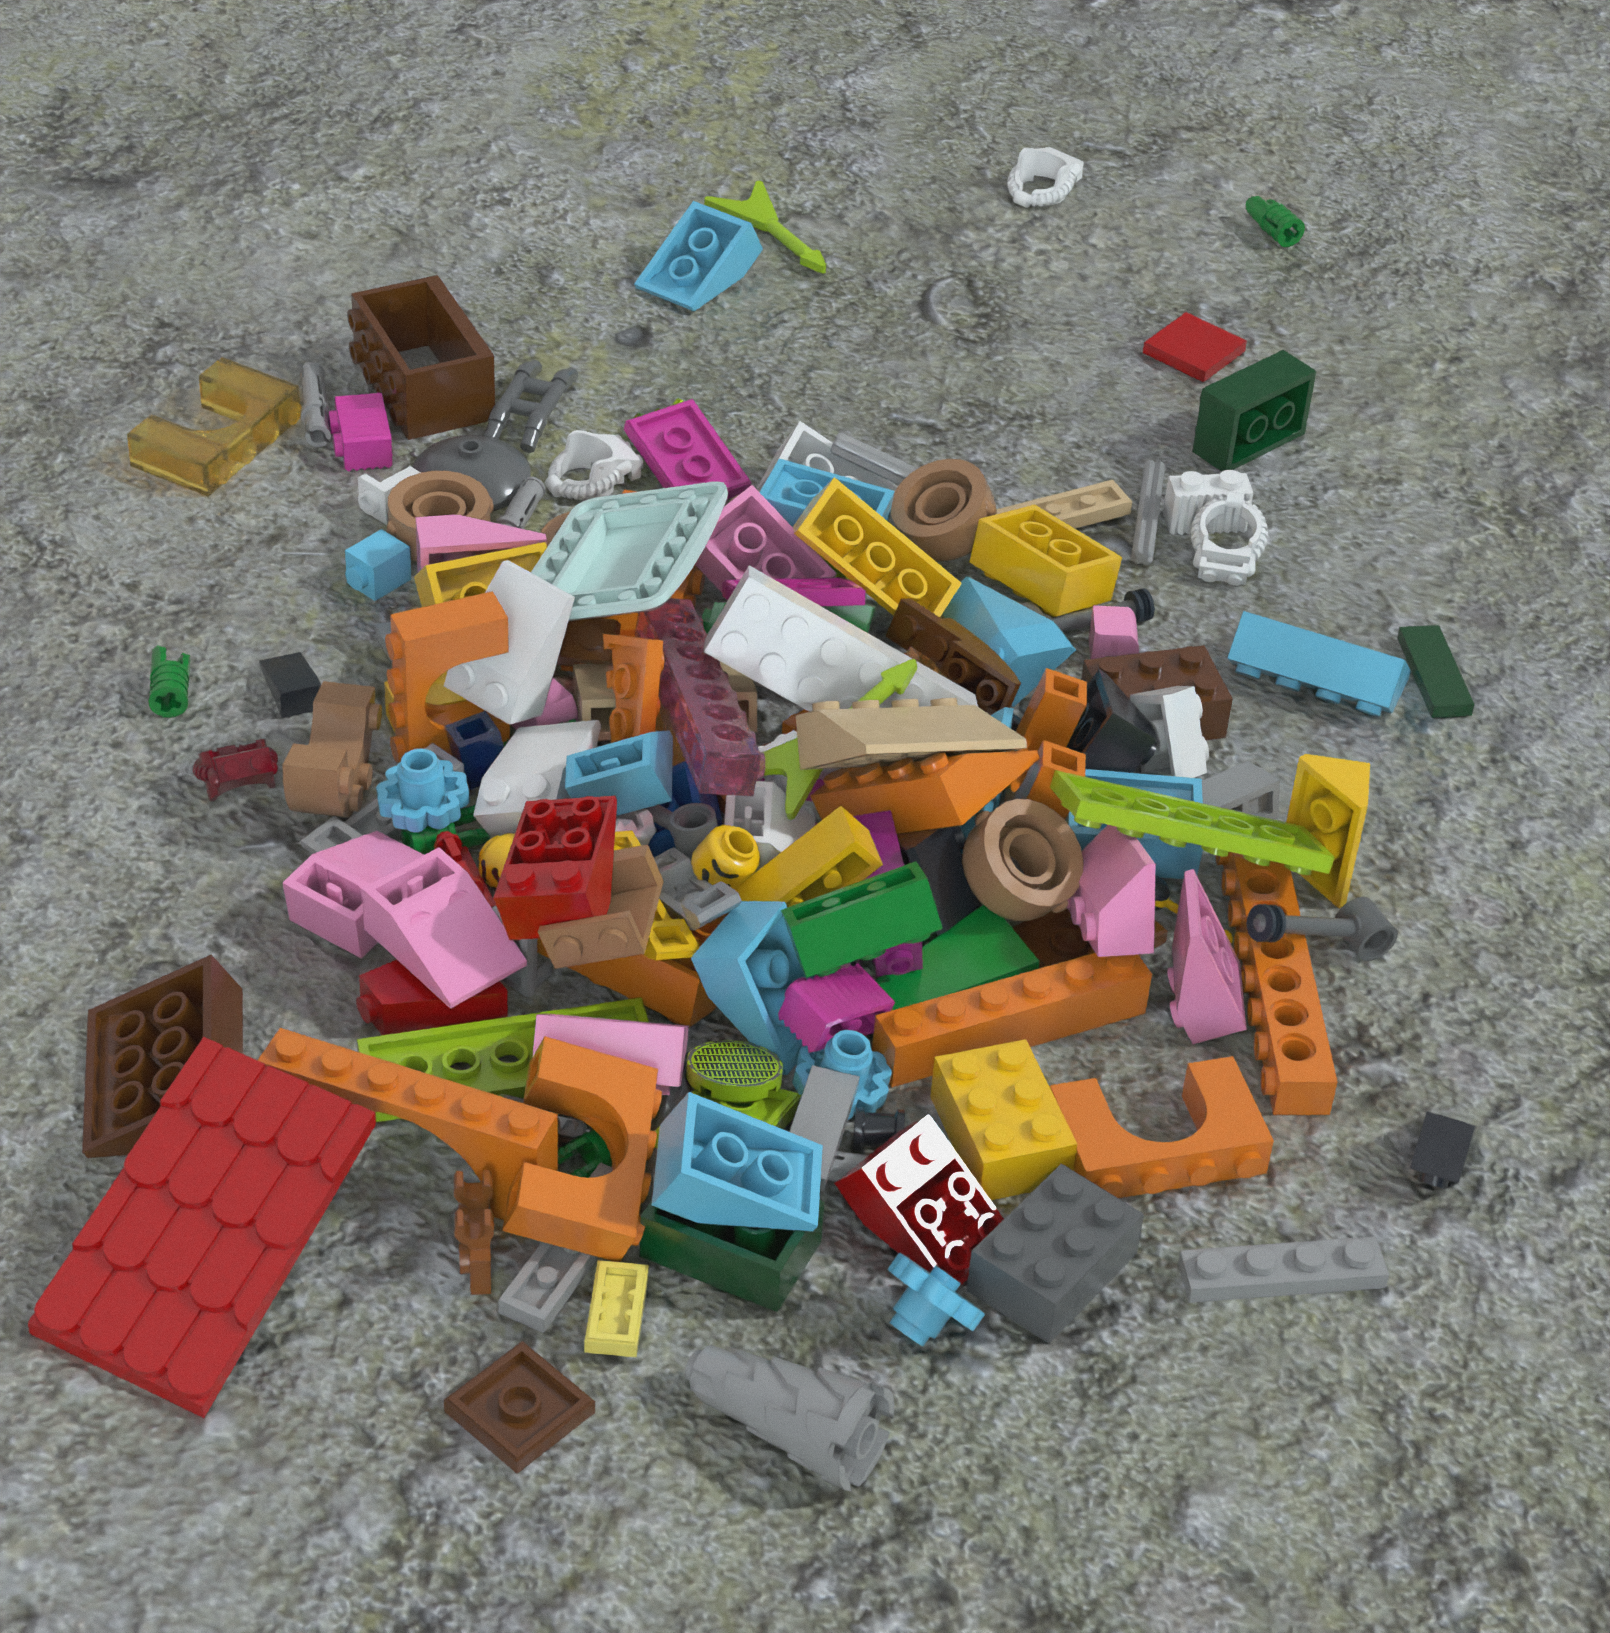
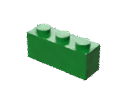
M917 861L781 910L797 960L806 978L814 975L827 976L833 974L841 968V965L858 959H875L883 955L888 948L902 943L914 944L922 942L929 938L931 933L943 929L928 879Z

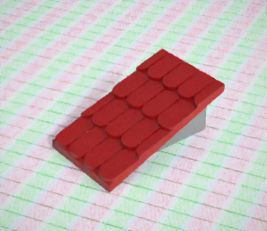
M203 1037L160 1100V1108L125 1158L123 1169L72 1243V1251L37 1301L34 1314L28 1321L30 1335L205 1418L376 1126V1112L358 1104L354 1105L347 1099L313 1084L311 1086L304 1080L272 1066L268 1067L263 1062L229 1047L225 1048L222 1044Z

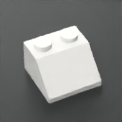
M1174 686L1131 694L1130 700L1150 721L1157 737V747L1153 756L1145 765L1140 764L1141 773L1195 778L1207 773L1206 761L1209 758V748L1201 733L1199 719L1202 717L1203 709L1200 697L1195 693V687Z

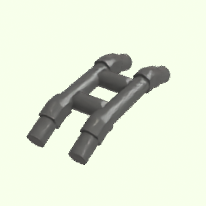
M532 360L519 365L511 383L499 402H496L491 410L484 436L499 439L510 417V413L527 416L529 418L525 426V433L520 443V448L528 453L534 452L539 437L542 436L547 424V420L562 394L578 379L577 370L572 367L562 369L556 372L552 382L534 379L542 371V365L539 361ZM523 392L543 396L540 403L519 399Z

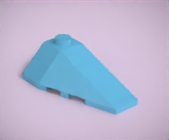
M966 576L961 581L962 584L942 614L945 618L954 619L976 635L1012 669L1021 682L1012 703L1014 707L1038 685L1046 668L1055 670L1076 649L1052 620Z

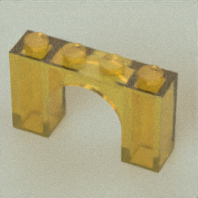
M221 357L199 375L201 408L237 422L215 430H195L151 414L127 433L130 466L209 497L223 484H226L246 464H249L266 447L274 443L280 435L298 422L301 418L300 410L302 408L298 385Z

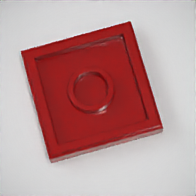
M1185 312L1146 340L1143 353L1199 381L1205 382L1244 353L1247 340Z

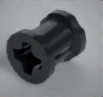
M855 1107L853 1151H861L863 1146L880 1147L896 1133L904 1129L905 1110L897 1109L895 1114L865 1112L863 1107Z

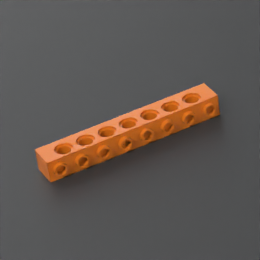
M1229 852L1227 857L1215 855L1217 865H1223L1224 867L1221 877L1223 896L1230 897L1228 903L1229 927H1236L1234 952L1238 960H1242L1243 963L1241 967L1243 992L1249 993L1247 1021L1249 1026H1255L1256 1028L1254 1056L1256 1060H1262L1263 1063L1260 1078L1261 1092L1263 1095H1269L1273 1115H1330L1338 1082L1306 937L1300 934H1284L1277 942H1257L1248 934L1246 925L1250 910L1258 904L1277 905L1284 911L1285 915L1301 916L1291 871L1284 866L1285 864L1273 861L1270 862L1269 866L1257 865L1244 859L1242 854Z

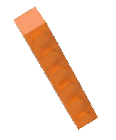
M1096 953L875 1015L872 1051L884 1055L886 1064L892 1070L889 1085L893 1088L933 1076L934 1059L936 1056L1024 1039L1027 1040L1030 1047L1143 1015L1146 1013L1152 973L1138 954L1098 957Z

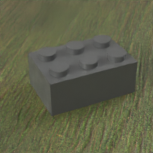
M1060 1164L972 1250L966 1291L1050 1344L1137 1254L1144 1214L1065 1165Z

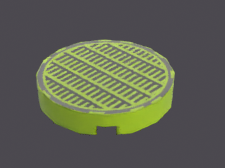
M733 1040L711 1041L696 1046L688 1053L686 1079L691 1087L698 1092L701 1091L702 1086L711 1090V1097L720 1101L735 1103L756 1102L767 1098L769 1090L773 1089L777 1092L781 1088L783 1063L776 1054L762 1046Z

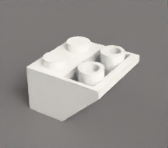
M727 779L724 825L743 828L755 839L760 853L759 867L755 872L815 826V818L802 807L795 819H787L785 813L786 793L774 782Z

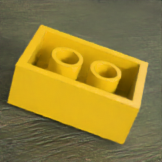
M1034 504L980 518L969 562L984 571L987 577L998 580L1013 589V593L1017 596L1027 598L1042 607L1044 613L1057 617L1111 601L1122 557Z
M1026 1039L935 1057L930 1094L931 1100L954 1150L990 1200L1033 1192L1060 1164L1074 1170L1078 1144Z

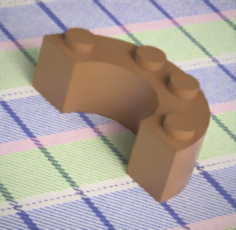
M323 681L313 701V719L309 745L293 743L282 765L284 794L291 811L347 818L354 811L359 812L361 810L363 790H369L372 782L373 768L372 764H368L373 730H379L382 719V705L375 704V687Z

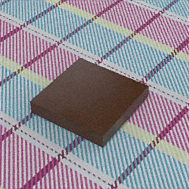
M521 1341L444 1399V1412L518 1474L595 1414V1401L526 1343Z

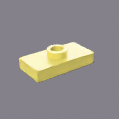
M597 1260L584 1341V1353L637 1358L649 1265Z

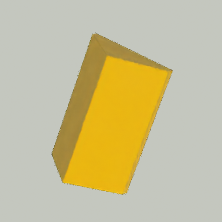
M1304 754L1298 760L1286 822L1304 826L1335 857L1329 874L1312 870L1311 875H1299L1336 907L1341 908L1347 901L1367 812L1370 763Z

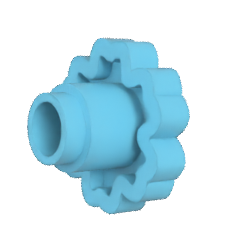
M414 749L405 753L397 766L391 767L386 771V781L376 786L380 815L392 818L395 828L407 829L411 832H420L427 826L434 829L445 828L449 823L460 819V808L467 806L470 802L465 773L453 771V764L450 761L439 760L436 754L428 749Z
M843 1030L836 1033L827 1042L825 1049L810 1053L808 1046L800 1049L792 1084L798 1090L799 1095L803 1094L813 1065L860 1076L858 1090L848 1120L853 1117L855 1107H863L865 1112L875 1113L876 1109L884 1106L889 1091L888 1085L892 1070L886 1064L883 1054L871 1050L870 1042L863 1034L853 1030Z
M899 1252L888 1268L894 1276L908 1285L892 1308L896 1313L889 1323L921 1346H924L930 1337L935 1339L950 1317H953L962 1325L974 1331L985 1315L979 1308L956 1292L961 1283L936 1265L929 1273Z

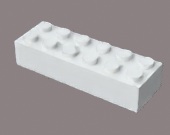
M750 565L706 636L704 643V652L809 712L812 711L813 703L839 701L840 709H848L852 706V702L858 701L882 680L881 672L912 659ZM917 662V671L905 692L901 695L895 692L879 705L880 708L892 707L891 702L895 700L918 699L919 707L931 706L930 700L957 698L958 705H976L978 707L975 694Z

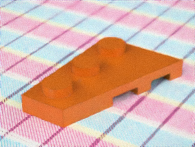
M603 634L604 649L612 650L613 670L606 672L607 688L613 689L616 700V708L609 717L611 743L655 732L656 718L660 712V699L658 696L660 673L664 668L665 661L662 652L663 640Z

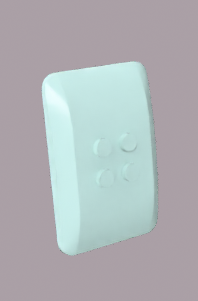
M707 482L585 500L571 510L531 573L575 597L569 621L654 611L662 607L671 598L703 552L728 497L727 487L723 482Z

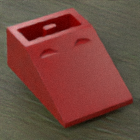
M586 796L582 798L553 800L540 799L525 802L493 897L509 940L541 939L538 934L540 926L607 915L611 902L617 812L616 796Z
M929 1114L900 1130L834 1183L863 1225L897 1253L900 1252L929 1273L936 1265L960 1282V1285L968 1280L972 1250L1004 1220Z

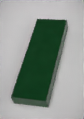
M1440 626L1399 627L1398 642L1431 718L1472 716L1475 704Z

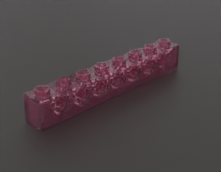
M670 598L662 607L654 611L639 612L634 633L635 637L663 640L662 652L665 661L664 668L660 673L659 696L699 793L753 797L757 779L761 780L764 776L765 755L757 747L755 733L750 731L748 727L746 713L741 711L738 705L737 693L732 691L728 683L727 672L723 671L719 660L704 652L705 638L708 634H706L703 628L702 616H698L691 600Z

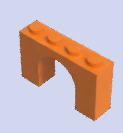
M494 592L390 614L391 633L385 635V643L388 655L392 660V668L387 669V680L389 688L394 695V702L388 705L390 720L395 729V736L390 737V747L394 760L397 763L401 762V758L408 751L425 749L432 743L464 765L498 757L502 751L501 745L507 739H510L509 724L468 700L449 705H434L425 702L432 684L447 670L466 662L509 653L508 616Z
M1048 668L1045 669L1016 730L1018 734L1026 738L1027 748L1016 751L1037 750L1040 759L1005 788L1004 802L1014 799H1030L1043 803L1056 811L1064 820L1066 819L1069 810L1061 805L1062 801L1053 792L1050 785L1055 770L1085 777L1086 754L1066 747L1087 705L1086 681Z
M544 1036L529 1063L523 1104L584 1121L606 1143L611 1154L612 1172L599 1177L585 1178L524 1162L509 1187L502 1231L614 1262H620L631 1245H639L645 1228L640 1223V1204L645 1201L651 1183V1174L645 1172L646 1161L652 1156L657 1137L656 1131L650 1130L651 1120L656 1117L662 1099V1091L656 1089L657 1068Z
M1233 1056L1187 1064L1182 1098L1197 1132L1185 1139L1174 1142L1145 1140L1122 1128L1114 1119L1096 1078L1049 1086L1078 1144L1073 1171L1117 1198L1157 1194L1166 1190L1204 1186L1214 1182L1251 1178L1256 1175L1267 1174L1274 1140Z

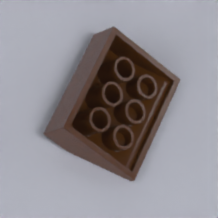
M212 954L88 1010L82 1153L87 1158L129 1154L160 1108V1100L203 1037L222 1044L225 1048L229 1047L243 1054V989Z

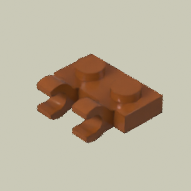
M483 1170V1180L481 1182L466 1183L463 1178V1171H456L453 1178L454 1197L461 1204H458V1210L454 1215V1235L460 1242V1274H470L471 1295L491 1294L490 1242L494 1236V1215L492 1210L489 1209V1202L493 1196V1176L490 1170Z

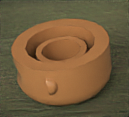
M943 459L921 466L900 483L895 490L890 513L897 530L933 560L950 561L964 557L972 552L979 519L996 515L997 509L990 487L978 467L961 459Z
M451 471L421 472L405 478L392 488L388 496L387 533L410 546L411 560L417 562L415 517L462 515L491 522L490 514L494 508L493 500L489 496L487 489L470 476Z
M1030 799L1010 800L1004 802L992 812H980L975 819L976 825L966 838L962 853L965 877L978 900L993 913L1012 921H1029L1043 917L1051 911L1054 913L1064 911L1068 907V899L1079 888V880L1083 874L1084 862L1080 844L1068 823L1053 809L1043 803ZM1010 855L1017 860L1023 869V873L1015 867Z

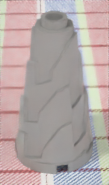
M709 1345L703 1350H696L690 1356L685 1369V1377L690 1380V1389L695 1392L702 1402L745 1424L747 1431L788 1452V1458L821 1475L824 1481L838 1488L852 1491L850 1483L859 1487L874 1469L888 1440L890 1432L878 1427L881 1414L892 1419L894 1418V1398L889 1389L875 1382L866 1383L821 1367L816 1371L774 1356L772 1360L727 1345L725 1349Z

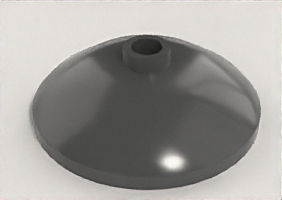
M459 435L440 440L425 449L416 458L412 466L419 472L451 471L474 478L487 489L489 496L493 500V511L509 506L523 479L527 480L528 477H531L529 462L519 450L505 441L483 435Z

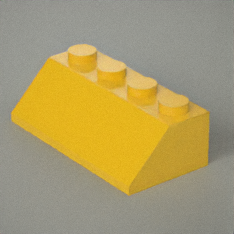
M835 477L810 501L793 525V531L797 537L849 580L862 587L866 594L893 616L900 600L911 598L938 617H941L962 584Z

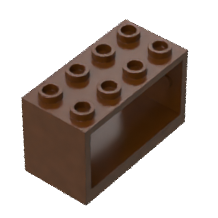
M438 275L351 293L352 309L347 311L348 323L353 332V341L349 342L351 359L355 365H360L366 383L368 385L372 384L376 393H382L384 405L389 410L393 425L400 427L407 440L488 422L491 410L495 405L494 354ZM429 346L440 362L410 370L399 352Z

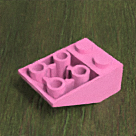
M374 831L316 852L282 883L289 920L362 959L378 943L364 930L362 888L420 858L424 854L379 831Z
M439 847L362 888L364 930L449 1008L458 1005L527 966L526 958L514 940H509L504 925L468 872Z

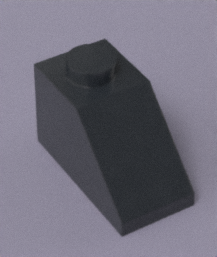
M1427 1111L1410 1166L1411 1169L1420 1171L1418 1181L1443 1189H1447L1449 1180L1459 1183L1477 1126Z

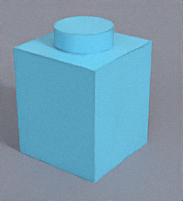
M383 529L345 550V575L347 583L353 589L360 591L374 601L411 580L410 546Z

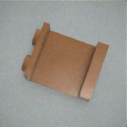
M648 844L614 850L611 902L607 915L539 927L538 934L555 969L645 954L664 882Z

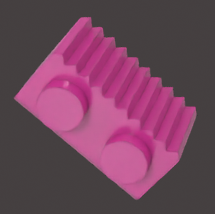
M382 393L336 396L335 410L328 411L330 433L333 434L335 457H343L345 469L349 472L352 469L358 471L360 468L366 470L368 467L372 470L376 467L382 469L384 466L390 468L393 465L392 439Z
M857 963L854 966L850 965L847 969L845 967L840 968L835 973L827 976L818 977L816 975L813 979L801 977L792 982L785 991V999L778 1012L779 1020H784L785 1027H790L791 1033H796L797 1040L801 1039L803 1046H808L810 1053L825 1049L827 1042L836 1033L843 1030L857 1031L864 1036L874 1033L875 1015L891 1011L895 1002Z

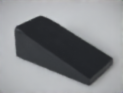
M301 652L259 660L260 668L282 718L313 712V701L321 687V683Z

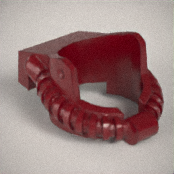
M265 739L256 740V742L251 744L239 745V747H236L235 744L216 748V752L215 750L201 752L198 754L199 758L193 765L195 777L205 782L210 802L215 801L221 794L244 785L267 784L270 789L276 787L274 775L278 771V755L274 749L267 746Z

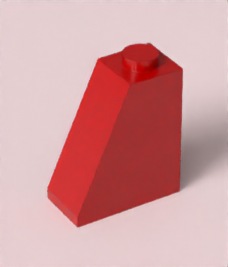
M397 959L359 975L360 996L356 998L358 1011L362 1019L367 1024L372 1022L381 1035L508 1017V991L500 981L458 1005L449 1008Z

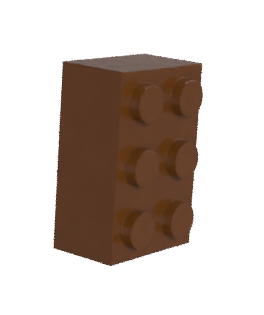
M1205 645L1084 660L1081 680L1086 681L1088 685L1098 669H1100L1115 682L1129 699L1131 694L1174 686H1194L1195 693L1200 697L1203 709L1202 717L1199 719L1202 736L1205 740L1226 738L1233 698Z

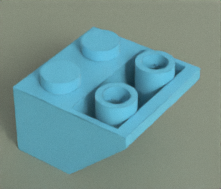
M670 730L649 732L567 755L565 789L571 798L616 796V816L672 801L673 736Z

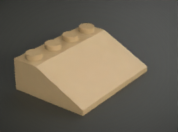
M957 698L930 700L931 706L919 707L918 699L895 700L891 702L892 707L880 708L879 700H864L852 702V709H840L839 701L813 703L812 711L796 715L800 770L865 767L872 763H879L882 767L890 766L904 758H912L913 762L923 761L929 756L944 752L948 757L970 753L1011 752L1027 748L1026 738L976 705H958Z

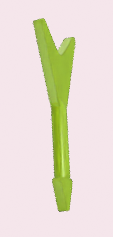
M758 180L755 182L750 198L744 201L712 196L704 198V205L750 222L753 227L769 232L800 258L801 265L822 274L826 273V263L821 251L809 248L778 222V216L762 181Z
M910 659L881 672L882 680L858 701L879 700V705H881L893 693L903 694L917 671L916 660ZM798 738L733 765V772L736 777L785 776L787 778L785 813L789 820L796 818L823 769L800 770Z

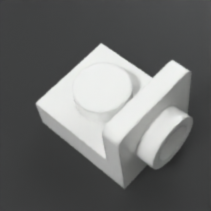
M409 466L382 482H378L367 474L359 476L358 502L360 508L366 514L387 525L388 496L392 488L405 478L421 472Z

